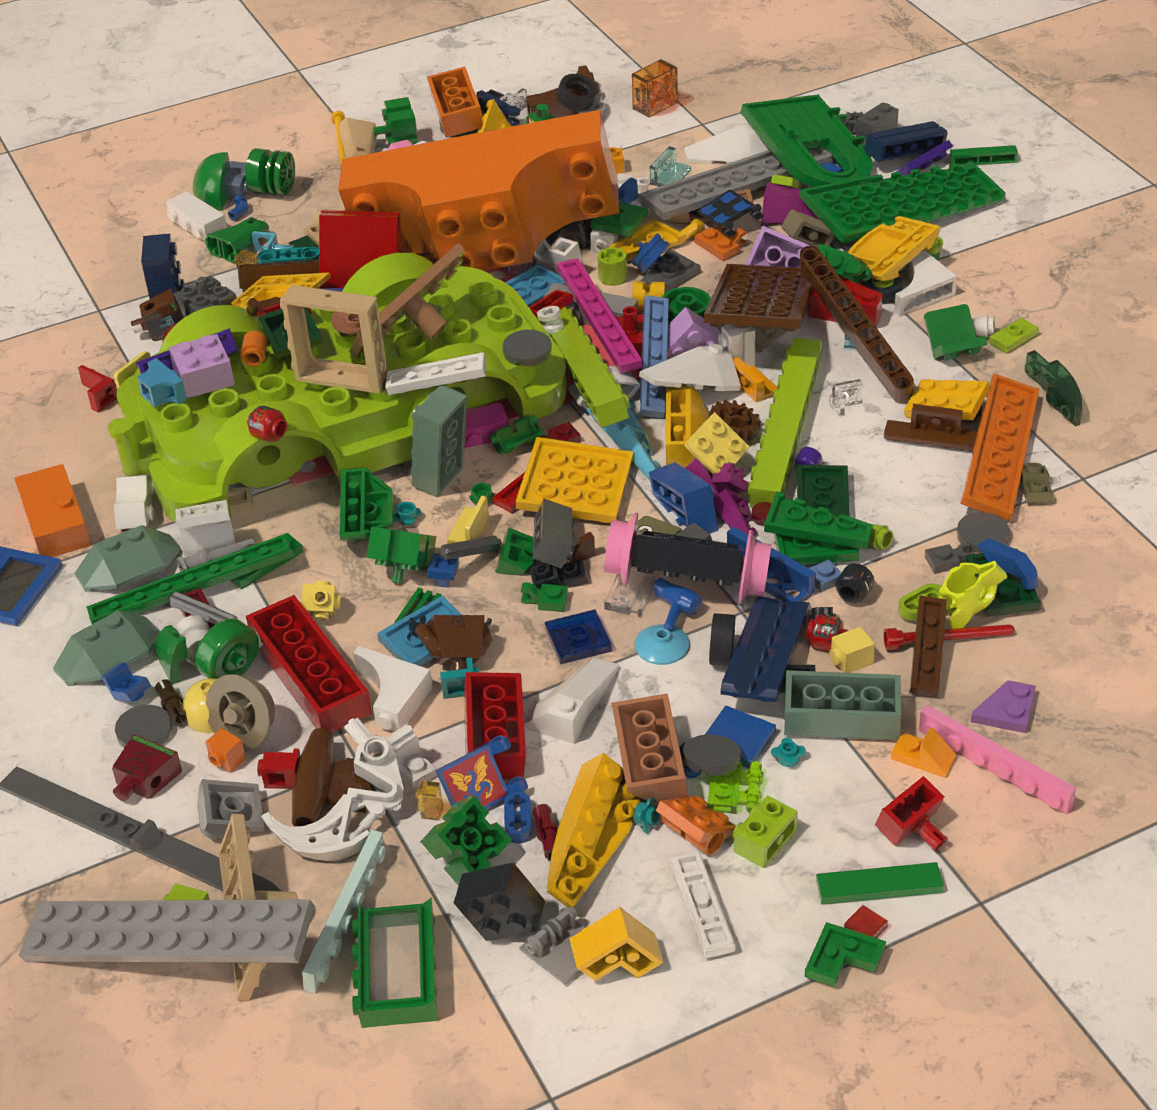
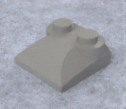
M201 780L197 808L200 830L206 837L213 840L223 839L232 814H244L245 826L250 828V832L264 831L265 825L261 817L263 812L258 784Z

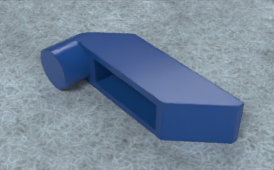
M990 538L978 544V548L988 562L996 561L1005 572L1021 578L1024 589H1035L1038 587L1036 567L1026 553Z

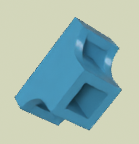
M157 358L149 361V369L137 376L142 397L154 407L166 402L181 404L187 400L183 380L174 370L171 371Z

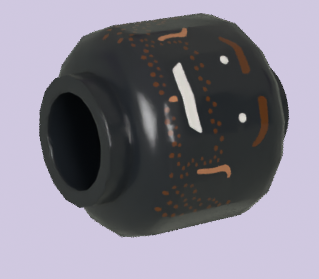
M853 563L843 569L837 577L835 587L843 600L858 603L868 596L873 589L875 580L872 572L866 566Z

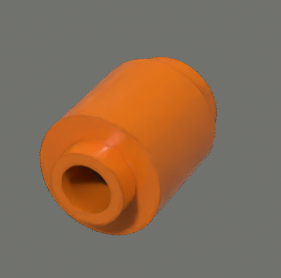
M250 331L244 335L240 355L243 362L248 366L256 367L265 359L268 339L263 333Z

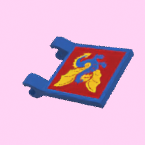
M499 735L487 744L435 770L451 807L456 802L474 795L485 809H488L505 800L508 794L516 791L524 792L528 789L527 781L519 776L514 777L505 784L495 762L494 754L503 752L511 747L507 737Z

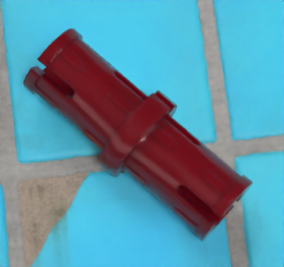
M539 804L533 809V816L537 824L536 835L542 843L545 859L547 858L548 861H551L559 826L554 823L551 807L548 804Z

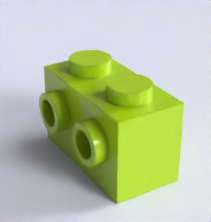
M767 795L760 804H756L752 808L749 817L735 827L732 835L734 839V853L765 868L797 831L798 811Z

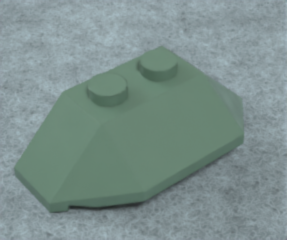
M141 525L95 543L76 570L75 575L85 591H92L93 589H118L166 569L181 551L170 534Z
M118 610L72 635L53 667L54 672L67 686L75 685V683L103 680L102 676L120 662L126 663L128 666L150 654L160 630L147 617Z

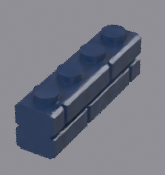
M934 121L869 133L864 150L867 155L877 162L917 155L919 153L922 154L944 143L948 133L945 128L939 127V124Z

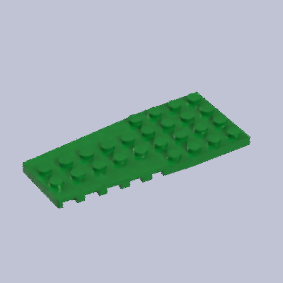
M968 161L967 166L953 163L949 164V169L944 170L938 166L930 167V172L920 173L919 169H913L910 175L902 176L901 172L891 173V178L883 179V176L880 174L801 189L799 197L831 232L844 243L861 239L865 234L883 223L886 226L896 223L895 218L898 216L928 223L1002 202L1005 199L1006 192L973 161Z

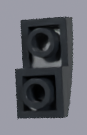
M582 558L568 562L562 568L547 563L530 567L532 582L539 589H541L542 584L568 586L570 588L589 583Z

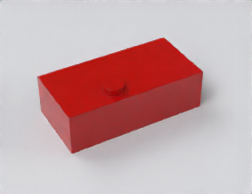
M465 672V755L487 744L493 738L502 735L507 737L511 744L509 749L493 755L502 778L513 779L517 776L524 778L526 747L521 673Z

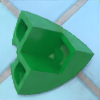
M228 152L215 153L206 157L197 167L193 178V195L218 211H222L228 200L224 177L231 167Z

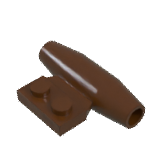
M314 729L301 753L292 790V824L294 827L306 826L317 822L325 802L328 801L336 805L343 794L347 795L348 788L370 791L371 783L355 774L353 758L334 762V736L328 729ZM366 807L360 808L355 812L366 813Z

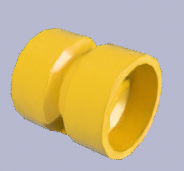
M633 281L632 298L638 299V311H644L646 295L662 297L664 295L665 282H651L650 285H647L645 281Z

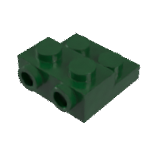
M304 307L311 347L323 344V337L309 311ZM282 309L268 312L258 317L259 331L267 337V346H271L276 358L291 354V351L288 350L287 330L284 329L285 319Z

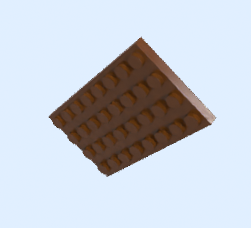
M726 264L704 313V323H710V326L722 327L724 324L734 325L735 328L758 326V329L770 330L772 327H779L784 331H795L801 327L813 287L802 274L799 267Z

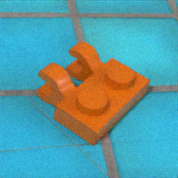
M709 227L695 235L694 240L697 245L720 260L725 261L738 254L740 247L747 244V241L742 238L747 232L738 228L735 230L736 234L729 239L719 228Z

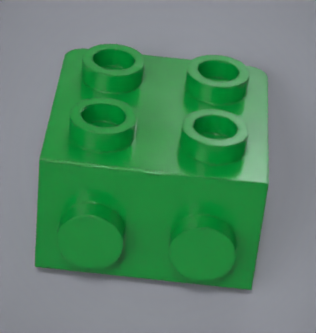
M967 304L929 311L924 314L934 359L944 357V360H950L959 357L958 354L966 352V355L976 354L980 352L981 347L987 345L986 336L976 337L970 309Z

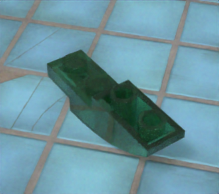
M1035 350L1028 352L1025 373L1047 391L1046 401L1049 405L1053 406L1075 427L1079 426L1082 412V396L1071 373L1058 360L1048 362Z

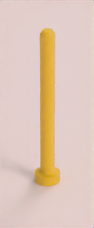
M335 111L331 115V120L336 128L341 166L342 159L345 158V151L339 133V124L345 119V114L342 111Z

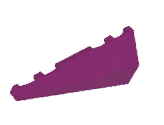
M767 182L762 209L764 217L761 218V227H768V223L778 222L782 226L792 209L801 212V214L804 213L815 219H820L799 197L801 189Z
M697 458L693 460L686 469L711 484L715 494L713 498L714 508L731 529L734 526L746 534H749V530H752L755 538L757 531L755 528L750 527L749 522L752 516L744 493L734 492L726 488L723 490L711 483L713 474Z

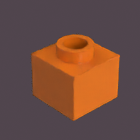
M220 728L206 741L208 759L215 767H221L231 773L246 759L242 740L223 728Z

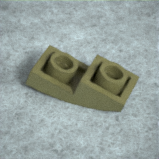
M1028 463L1027 466H1023L1020 479L1026 503L1052 502L1053 492L1049 486V473L1045 465Z

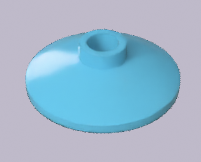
M664 624L653 625L645 628L638 634L635 640V650L639 657L646 662L656 665L672 664L681 660L687 654L689 639L686 633L678 627L669 632L667 629H664Z

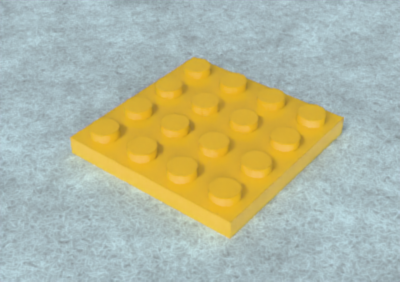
M536 437L516 499V509L537 512L544 498L572 508V518L611 523L612 520H617L634 451Z

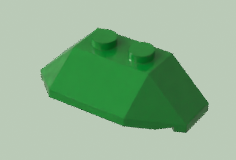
M366 467L341 469L340 540L343 542L369 540L371 527L386 529L393 527L392 488L380 478L374 476Z

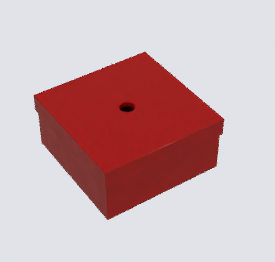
M321 210L319 215V273H330L331 277L319 289L344 288L350 278L367 263L385 255L401 253V212Z

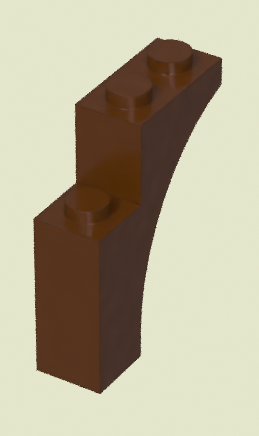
M587 65L579 66L576 74L590 78L595 83L597 93L599 94L598 82L594 81L593 72L589 71ZM558 88L526 96L528 115L536 112V106L539 104H547L549 113L556 118L578 114V111L570 110L559 102L557 98ZM567 89L574 95L586 96L580 90Z

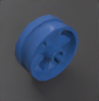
M658 233L649 243L645 242L643 244L640 241L637 244L640 247V252L631 263L644 273L652 264L658 263V258L670 244L664 241Z

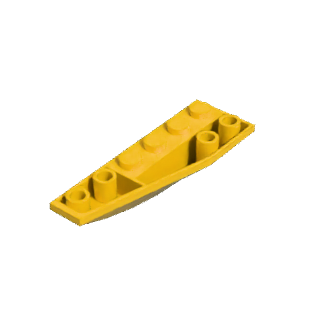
M683 383L681 388L666 386V465L676 462L682 467H687L696 457L685 447V442L708 419L709 415L698 389Z
M604 752L582 764L564 809L552 850L547 892L567 908L576 905L630 832L634 821L635 809L642 799L627 792L623 767Z

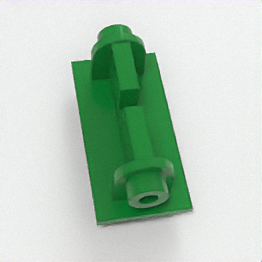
M528 414L514 421L516 430L513 432L509 424L493 431L494 434L490 435V438L499 455L512 452L516 446L524 442H532L536 440V437L543 434V431L537 425L538 421L535 415L529 416Z

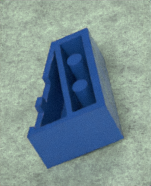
M676 462L649 472L654 497L668 513L671 511L675 513L678 517L676 523L679 526L685 525V527H688L695 523L709 534L718 531L713 503L715 494L711 484Z

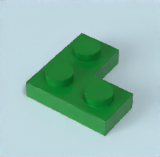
M826 922L805 968V977L835 987L845 963L876 973L886 949V941Z

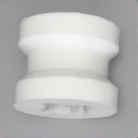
M548 306L537 312L538 320L541 321L548 334L556 333L564 327L563 320L559 317L561 313L560 308L557 306Z

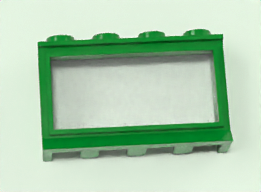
M432 897L423 904L361 909V906H358V919H353L352 921L353 937L358 938V944L352 945L353 962L358 963V970H352L353 988L358 989V996H352L353 1015H359L361 1028L438 1021L435 979L436 959L434 952L435 933L433 926L435 924Z

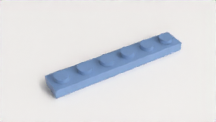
M645 296L642 340L643 368H641V371L667 360L669 298ZM641 377L640 415L664 418L666 386L653 385Z

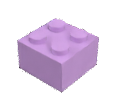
M217 334L207 335L189 342H181L169 347L174 371L183 380L187 398L235 385L230 360Z

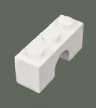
M560 237L552 246L544 239L537 247L533 261L528 263L532 265L540 264L558 273L557 263L578 258L583 264L578 242Z

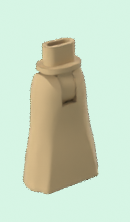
M345 118L340 122L339 133L344 146L345 158L374 153L377 135H374L373 127H377L375 123L353 118Z

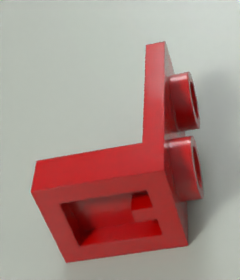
M84 365L78 367L82 384L90 388L87 393L91 409L99 413L117 399L116 383L111 377H107L94 369Z

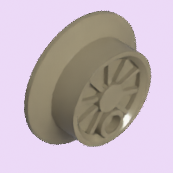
M228 674L214 681L206 696V706L209 710L208 722L214 734L220 728H223L242 740L244 751H250L259 747L267 738L270 727L275 719V704L266 687L258 681L244 676Z

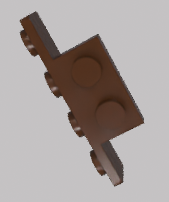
M913 404L911 423L887 420L884 438L894 441L973 451L977 431L961 429L963 410Z

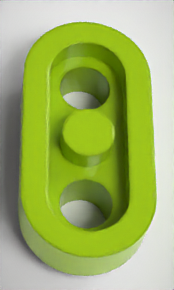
M935 583L926 584L901 597L898 606L899 615L906 620L916 621L919 596L938 598L941 596L939 589L942 586Z

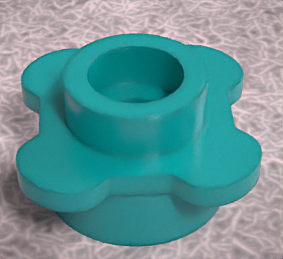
M402 502L396 506L393 521H400L408 526L413 525L415 519L421 516V509L416 508L412 502Z
M790 738L782 739L781 744L771 750V755L777 758L780 765L785 767L797 765L800 761V756L806 754L805 747L798 746Z
M649 798L647 803L640 802L634 812V821L637 825L643 826L642 831L644 833H649L652 826L657 825L660 820V814L656 811L655 798Z

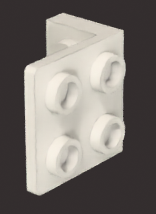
M227 500L175 509L176 523L180 530L185 557L198 554V550L209 552L235 543Z

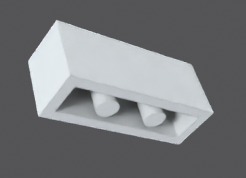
M187 191L166 201L167 216L170 221L175 222L204 242L205 237L209 233L227 228L224 214Z

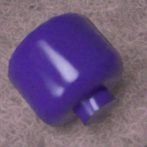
M803 447L795 459V466L821 465L823 461L822 455L812 447Z

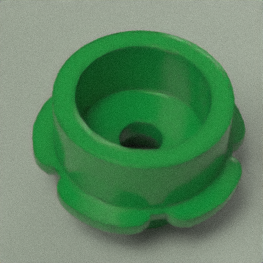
M486 483L475 484L471 488L470 500L477 504L481 496H485L489 503L494 497L491 486Z

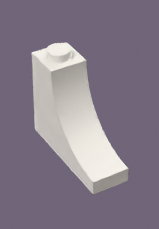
M925 250L921 251L905 265V277L911 283L904 290L895 294L894 313L901 317L954 296L956 293L957 276Z
M358 646L353 652L356 672L369 678L380 690L378 698L373 705L376 725L386 730L397 731L410 721L433 689L430 669Z

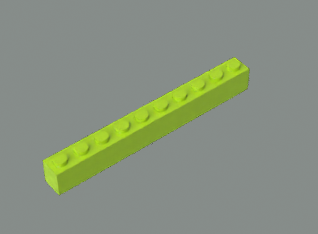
M562 308L559 317L563 320L564 327L560 331L549 335L564 356L567 373L601 428L628 419L627 409L630 408V403L626 393L623 394L620 384L616 383L613 373L610 374L607 364L603 363L600 353L597 354L594 344H591L588 335H585L582 326H579L577 318L573 317L571 309Z
M794 337L792 346L787 347L786 360H783L782 364L783 375L778 377V389H775L773 396L774 404H770L769 408L770 419H766L765 434L761 435V450L756 452L755 464L757 466H752V482H748L746 497H750L751 508L760 502L772 503L776 491L785 494L821 362L822 340Z

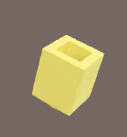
M858 627L832 637L829 655L834 665H838L843 673H849L874 663L875 643L862 627Z

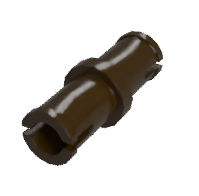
M163 679L162 682L165 688H162L160 682L155 685V690L161 699V707L168 712L175 726H182L180 717H182L185 724L188 722L186 711L183 709V698L175 691L170 680Z

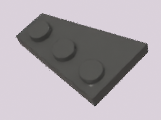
M669 248L666 253H673L680 258L678 269L672 273H665L660 270L658 263H656L641 281H645L647 285H650L651 282H665V294L667 291L700 274L701 265Z

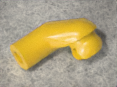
M694 219L690 225L680 232L685 234L686 240H688L693 235L704 231L705 225L702 221Z

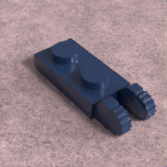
M483 90L476 93L483 115L488 110L486 107L487 101L494 99L511 126L520 125V120L515 118V116L520 115L519 108L509 106V104Z

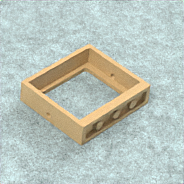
M291 285L285 295L281 297L280 308L284 313V329L287 330L288 350L291 351L292 357L291 368L294 370L296 381L380 394L386 384L388 371L377 297ZM304 307L359 315L366 365L315 358L312 355Z

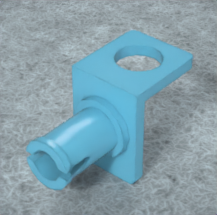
M253 231L252 233L255 251L296 248L295 245L278 244L276 233ZM258 238H266L268 240L266 246H262Z

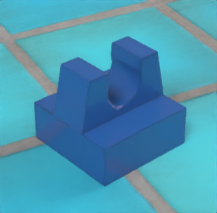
M433 553L427 570L428 578L436 579L438 587L448 588L449 580L454 581L460 564L459 558L445 560L439 553Z

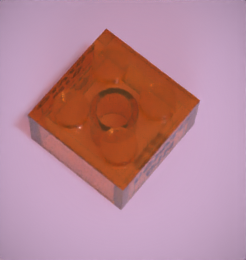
M660 59L632 73L633 110L650 118L678 103V70L676 66Z

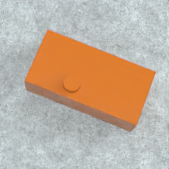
M465 66L427 76L431 96L446 138L482 128L483 116Z
M63 464L14 477L39 555L55 557L91 546L84 519Z

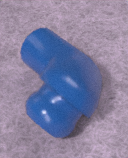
M242 194L233 198V202L236 204L235 208L228 212V216L232 221L247 213L249 209L248 201L244 199Z

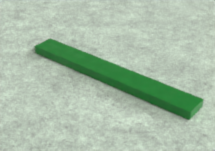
M283 534L86 606L91 624L118 610L138 614L170 602L169 598L174 592L184 594L199 588L203 590L288 559L294 555L286 535Z

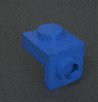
M120 662L102 676L111 695L116 700L135 702L144 696V692L151 687L147 677L132 675L126 663Z

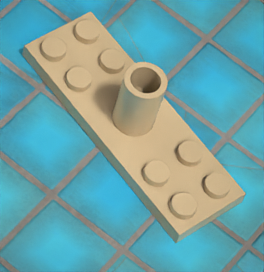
M232 814L218 852L224 900L298 899L296 892L254 890L251 869L254 856L253 851L248 848L250 828L245 826L244 814ZM232 962L237 1001H249L254 988L259 986L261 970L266 968L267 963Z

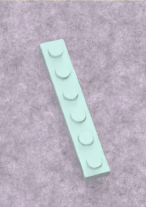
M371 830L302 971L305 991L316 994L320 983H325L328 978L330 962L333 957H338L342 946L341 939L344 933L348 934L350 932L353 914L356 909L358 910V906L362 907L365 896L364 891L367 886L372 885L376 873L375 868L385 858L386 846L383 845L382 832Z

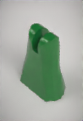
M250 217L235 226L209 233L205 237V244L211 255L218 258L224 257L226 261L235 263L253 244V231L268 232L269 225L264 221Z

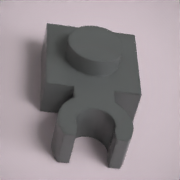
M969 543L960 544L955 549H952L951 545L948 544L925 549V559L933 573L938 574L958 567L960 563H965L966 555L975 553H969Z

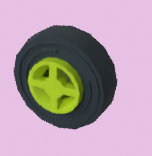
M900 276L886 281L874 278L862 281V286L883 294L882 302L895 300V294L902 291L903 288Z

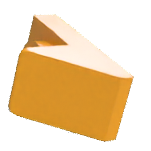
M930 727L924 739L902 732L891 752V759L946 778L956 759V754L936 730Z

